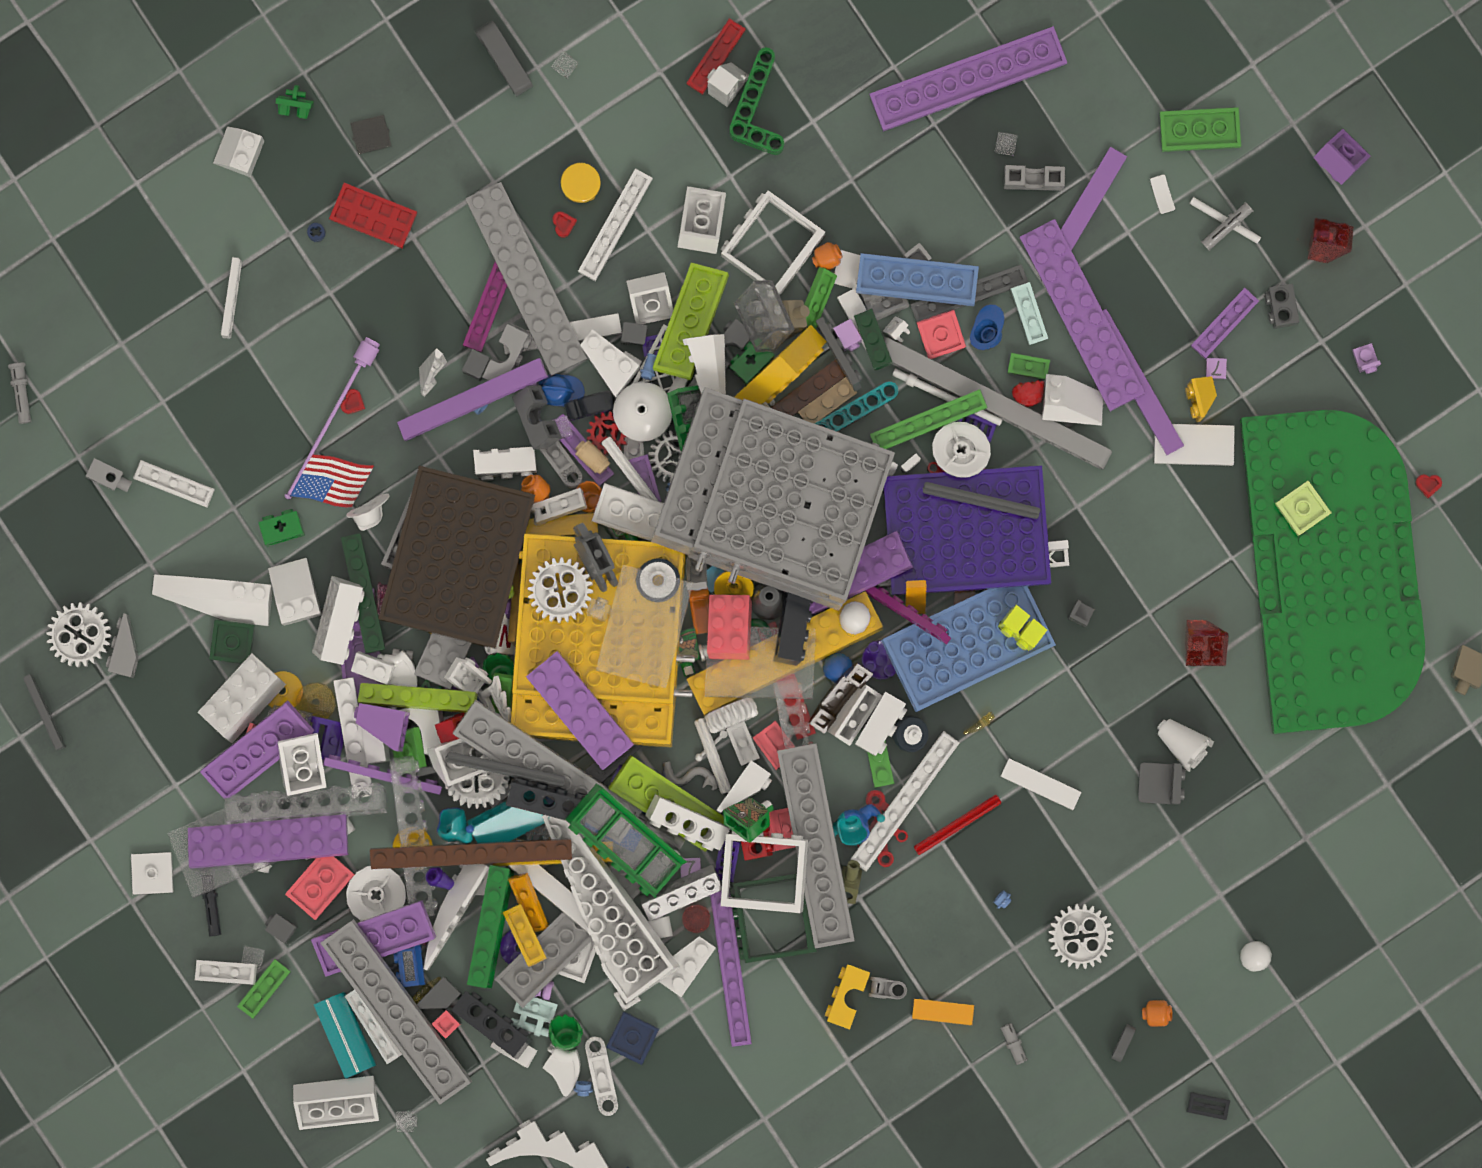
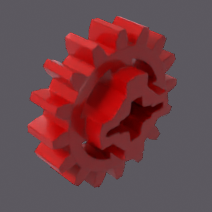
M602 412L601 418L594 416L596 422H589L592 429H587V432L591 434V436L587 437V440L593 441L592 444L597 446L600 451L603 450L604 455H607L608 451L601 445L602 441L607 438L603 428L605 427L611 431L613 441L622 451L621 445L628 444L624 441L628 437L621 433L618 441L617 435L620 430L615 423L607 425L604 422L614 421L613 413L609 412L608 416H606ZM599 427V435L596 436V429Z

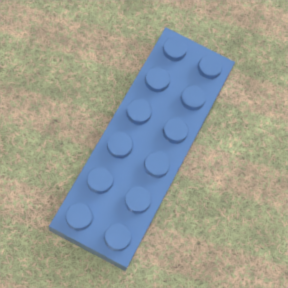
M861 253L856 293L974 306L979 266Z

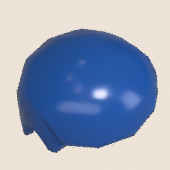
M842 653L831 654L824 661V675L835 683L853 665V661Z

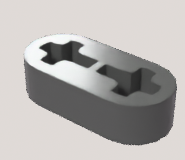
M1129 1024L1125 1025L1111 1059L1117 1062L1122 1061L1135 1033V1027Z

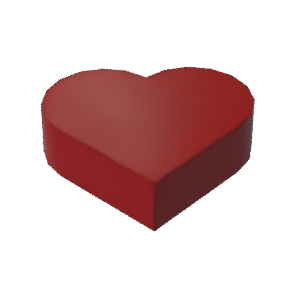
M556 212L553 215L556 234L561 238L567 237L577 220L564 212Z
M356 389L348 390L346 399L341 403V409L345 414L365 410L361 394Z
M1423 474L1417 477L1415 484L1428 499L1442 486V479L1438 475L1429 477Z

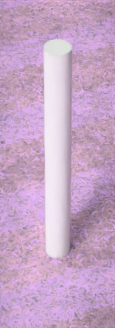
M1195 197L1190 202L1192 206L1221 223L1228 219L1227 216ZM1242 225L1236 226L1233 229L1256 244L1261 239L1259 235Z

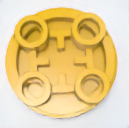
M573 164L562 175L561 187L563 193L573 202L585 203L591 201L600 190L599 174L589 164Z

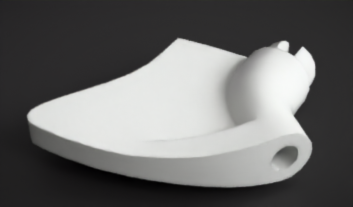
M404 650L397 655L379 654L377 656L378 659L395 665L389 684L407 687L418 686V677L414 675L415 665Z
M551 1043L547 1050L552 1054L544 1064L543 1069L554 1077L561 1093L566 1097L571 1093L579 1078L580 1056L577 1049L571 1051L557 1049Z

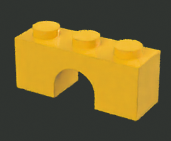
M848 964L846 968H841L838 977L842 979L839 987L835 986L831 996L835 998L833 1005H828L825 1016L828 1017V1022L850 1029L857 1010L851 1009L845 1004V994L851 989L864 991L870 972Z

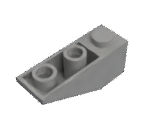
M123 613V617H119L117 622V629L119 631L117 637L114 636L111 648H114L112 656L109 655L106 667H108V671L111 673L134 678L139 658L130 617Z

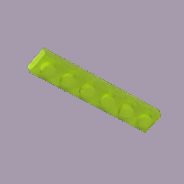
M361 683L358 703L466 713L475 699L477 700V693Z

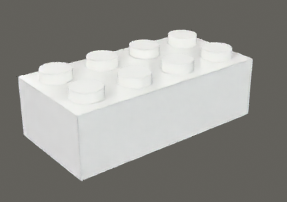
M251 654L198 713L224 738L233 743L286 684L261 660Z

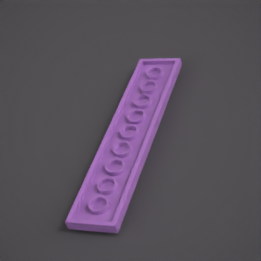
M1053 26L870 93L869 96L884 132L1067 64V60Z
M1054 219L1020 236L1022 244L1109 411L1111 412L1144 395L1143 387L1056 220Z

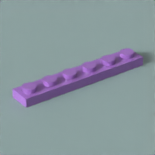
M330 754L329 758L323 757V766L440 795L442 787L437 786V781L426 779L425 782L418 781L417 776L409 774L406 775V778L398 776L399 772L387 769L386 773L379 771L380 767L368 764L366 768L360 766L358 761L349 759L348 763L340 761L341 757Z

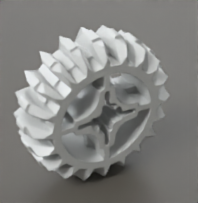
M669 431L668 438H666L664 433L661 435L663 441H660L658 438L655 439L658 446L651 445L655 452H649V456L654 457V459L649 461L650 464H656L652 467V471L659 470L656 477L659 478L663 474V482H666L667 478L670 477L671 483L674 473L666 471L663 467L669 465L677 466V462L670 460L672 458L670 449L676 455L677 453L681 454V451L675 449L671 442H678L677 434L673 436V432ZM666 446L669 452L668 456L659 462V453Z
M748 697L708 713L705 716L707 728H709L711 733H717L754 718L758 714L756 703L752 698Z

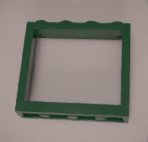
M797 874L733 883V888H730L731 897L741 898L740 889L797 880ZM805 893L802 916L807 941L806 948L750 956L743 908H733L734 920H739V928H736L737 940L742 939L743 946L739 948L740 959H745V963L817 952L814 945Z

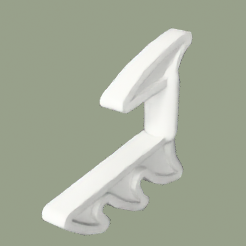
M494 676L491 686L484 691L480 689L477 696L483 705L495 712L489 699L491 695L501 717L511 723V709L507 707L506 692L501 690L499 676Z

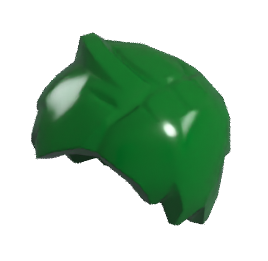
M490 654L484 660L483 670L488 673L487 677L493 682L494 673L514 675V662L506 654Z
M564 1014L562 1017L557 1015L549 1024V1039L555 1048L570 1050L580 1044L583 1028H581L579 1022L574 1017H570L567 1014Z

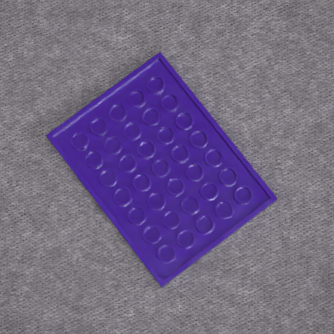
M1042 465L985 469L971 477H955L946 472L887 476L884 485L887 535L896 531L899 533L913 568L890 578L892 596L905 595L906 581L926 580V593L1051 585ZM925 482L1038 507L1040 508L1038 519H1033L924 494L923 487Z

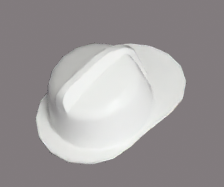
M386 493L377 496L361 507L351 510L346 516L353 518L361 531L374 527L381 521L383 516L382 504L388 500L390 495Z

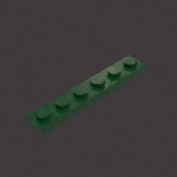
M361 534L341 537L350 582L359 584L363 587L362 591H364L363 601L359 602L358 620L365 653L370 654L386 650Z

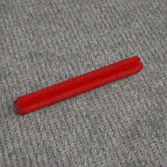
M997 795L992 796L915 845V851L918 855L923 854L1000 805V798Z

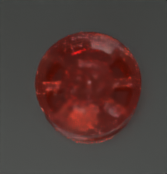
M692 905L684 911L682 920L687 930L693 933H700L708 928L711 917L705 907Z

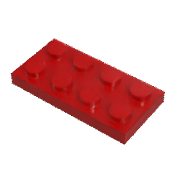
M344 183L329 220L403 249L417 216V211Z

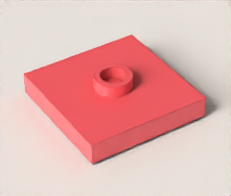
M954 309L916 322L929 359H934L966 347Z

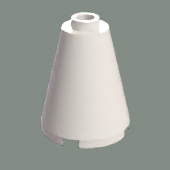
M1171 719L1163 720L1157 727L1159 730L1158 736L1188 772L1191 771V768L1194 769L1207 755L1208 752L1205 750L1207 746L1212 747L1214 743L1209 737Z

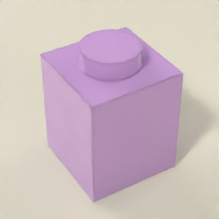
M851 319L833 328L836 338L840 339L844 347L842 348L844 352L848 349L851 352L860 347L859 343H861L862 338Z

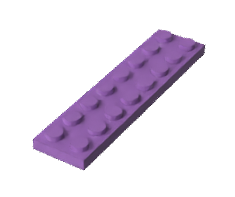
M346 814L188 828L190 869L349 855Z

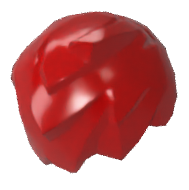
M1039 380L1035 382H1019L1018 385L1013 387L1012 396L1017 403L1023 406L1030 407L1039 404L1043 400L1045 382Z

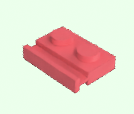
M776 721L753 737V740L775 770L780 767L777 751L795 747Z
M788 808L770 812L769 836H771V833H781L783 837L791 838L793 831ZM774 844V851L772 852L794 848L795 846Z

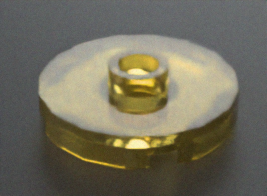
M318 682L303 686L296 698L297 711L305 720L310 722L312 716L324 719L329 718L334 712L336 705L333 691L325 684ZM318 699L320 703L315 705L312 700Z

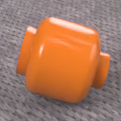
M827 242L814 250L812 260L816 268L821 267L830 270L840 265L843 255L837 244L834 245L831 242Z
M529 475L522 481L521 491L535 494L534 503L549 498L550 485L540 475Z
M1165 1000L1149 1001L1146 1008L1142 1009L1143 1020H1147V1024L1151 1027L1167 1026L1169 1021H1172V1006L1168 1005Z

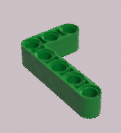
M765 47L759 50L730 125V137L739 143L772 155H778L784 149V139L782 136L751 124L775 62L773 50ZM768 54L772 59L769 62H763L761 56ZM761 72L765 77L759 81L754 78V75ZM753 90L758 95L756 98L751 99L747 96V93ZM742 109H748L750 110L751 114L747 117L741 116L740 111ZM741 127L744 132L741 135H736L733 129ZM760 134L762 140L755 142L751 139L752 135ZM774 140L779 141L781 144L777 149H773L770 146V143Z

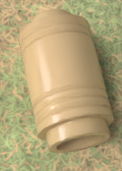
M589 440L587 442L581 441L575 448L577 451L575 455L595 473L601 475L611 464L608 461L609 458Z

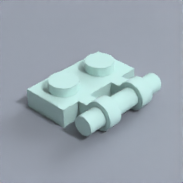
M535 997L524 1008L516 1002L513 1012L519 1013L521 1016L519 1020L511 1018L514 1021L512 1025L517 1027V1029L522 1027L526 1031L533 1032L536 1036L548 1037L549 1029L544 1028L543 1024L544 1022L550 1023L554 1019L558 1004ZM527 1016L538 1019L537 1025L526 1022Z

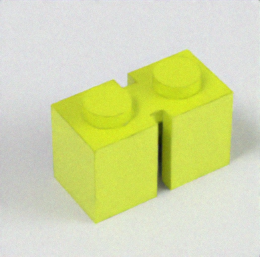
M1015 605L1009 610L998 627L1006 637L1015 638L1016 644L1021 649L1029 651L1037 645L1047 629L1035 619H1032L1031 622L1028 621L1019 633L1020 629L1030 618V615L1018 605Z

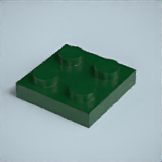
M214 620L209 659L242 664L251 655L255 625Z

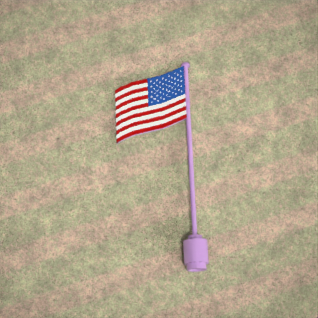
M366 337L364 341L362 340L353 357L358 365L290 490L285 494L286 499L301 497L338 507H352L375 466L355 464L331 456L314 455L316 448L361 366L364 368L366 365L371 366L379 352L380 344Z

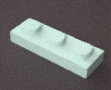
M1030 282L1010 288L1028 344L1031 345L1048 339Z

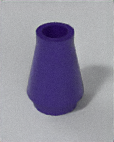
M432 867L427 871L426 881L430 886L447 890L454 886V880L441 868Z

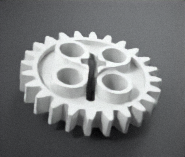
M561 557L560 562L557 563L553 558L551 565L545 561V568L538 566L540 572H533L536 579H529L533 587H528V591L533 592V594L529 595L528 598L535 599L531 604L532 607L539 606L536 609V613L538 614L543 611L542 618H546L549 615L550 622L555 617L558 623H561L562 618H565L568 623L569 616L576 620L577 612L583 615L582 607L589 608L585 602L592 601L588 594H592L593 590L588 589V587L592 586L593 583L590 581L586 582L590 575H583L585 572L584 567L578 570V562L572 566L571 559L564 563V559ZM556 573H559L561 586L563 589H566L563 591L565 608L562 607L559 593L555 592L558 590ZM572 574L574 576L571 583H564V575ZM547 578L554 580V584L550 588L543 586V582ZM571 593L578 595V599L574 603L567 601V597ZM552 597L558 599V604L555 607L548 606V600Z
M79 602L78 608L73 603H71V609L63 606L64 613L56 611L59 617L51 618L55 622L54 625L48 624V627L52 628L51 632L46 633L52 636V639L47 641V643L53 644L50 651L57 650L54 656L56 658L62 656V663L68 659L69 666H72L75 662L76 667H80L81 662H83L84 666L88 667L89 660L95 664V657L102 659L101 651L104 653L108 652L104 646L111 645L106 641L107 638L112 637V635L107 634V631L112 628L105 626L109 620H102L104 613L97 614V607L91 611L90 604H87L85 608L81 602ZM75 616H79L81 623L79 626L74 627L72 619ZM68 625L78 632L82 631L81 634L94 641V645L81 638L77 639V635L65 629L64 626ZM91 627H97L98 633L94 637H90L88 634ZM64 633L70 634L68 643H62L61 636ZM85 643L87 650L85 653L80 654L78 646Z
M488 771L479 774L478 793H475V776L448 787L445 785V788L448 789L449 796L453 795V801L460 799L461 806L467 802L468 808L472 804H475L476 809H478L479 804L486 808V802L489 801L493 805L494 798L500 800V794L506 793L505 788L509 787V776ZM490 785L489 788H484L483 786Z
M1075 904V910L1068 906V913L1061 910L1062 917H1054L1057 924H1050L1054 927V931H1048L1049 934L1053 935V938L1048 941L1055 944L1050 949H1057L1054 956L1061 955V963L1068 960V967L1072 963H1075V969H1078L1080 964L1086 969L1087 963L1094 967V960L1101 963L1100 956L1107 957L1104 950H1111V947L1107 945L1108 942H1113L1112 939L1108 938V935L1113 934V931H1107L1111 923L1105 924L1104 921L1107 919V916L1100 918L1101 910L1094 913V906L1087 910L1086 904H1083L1082 909H1079L1078 904ZM1088 919L1092 920L1095 924L1092 931H1087L1084 927V923ZM1067 922H1071L1075 926V930L1071 934L1066 933L1064 930ZM1079 931L1082 934L1098 933L1096 937L1083 938V942H1080L1079 939L1063 940L1065 936L1078 935ZM1091 939L1097 942V948L1094 951H1090L1087 948V942ZM1070 942H1074L1077 945V951L1073 954L1067 951V945Z

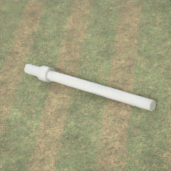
M895 369L892 376L905 381L907 385L911 387L916 386L945 401L950 402L958 398L917 379L918 376L909 375L898 369ZM985 410L975 413V415L999 426L1003 420Z

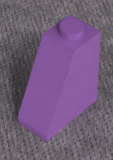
M359 703L354 712L355 723L394 751L403 752L410 712Z

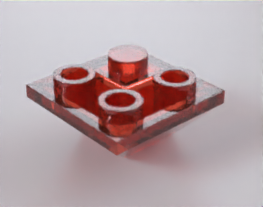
M1315 218L1307 259L1328 263L1351 252L1354 226Z
M1187 620L1185 634L1186 666H1226L1229 634L1207 620Z

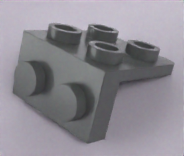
M1141 763L1138 791L1139 802L1179 805L1180 800H1184V788H1181V780H1185V769L1182 768V764Z

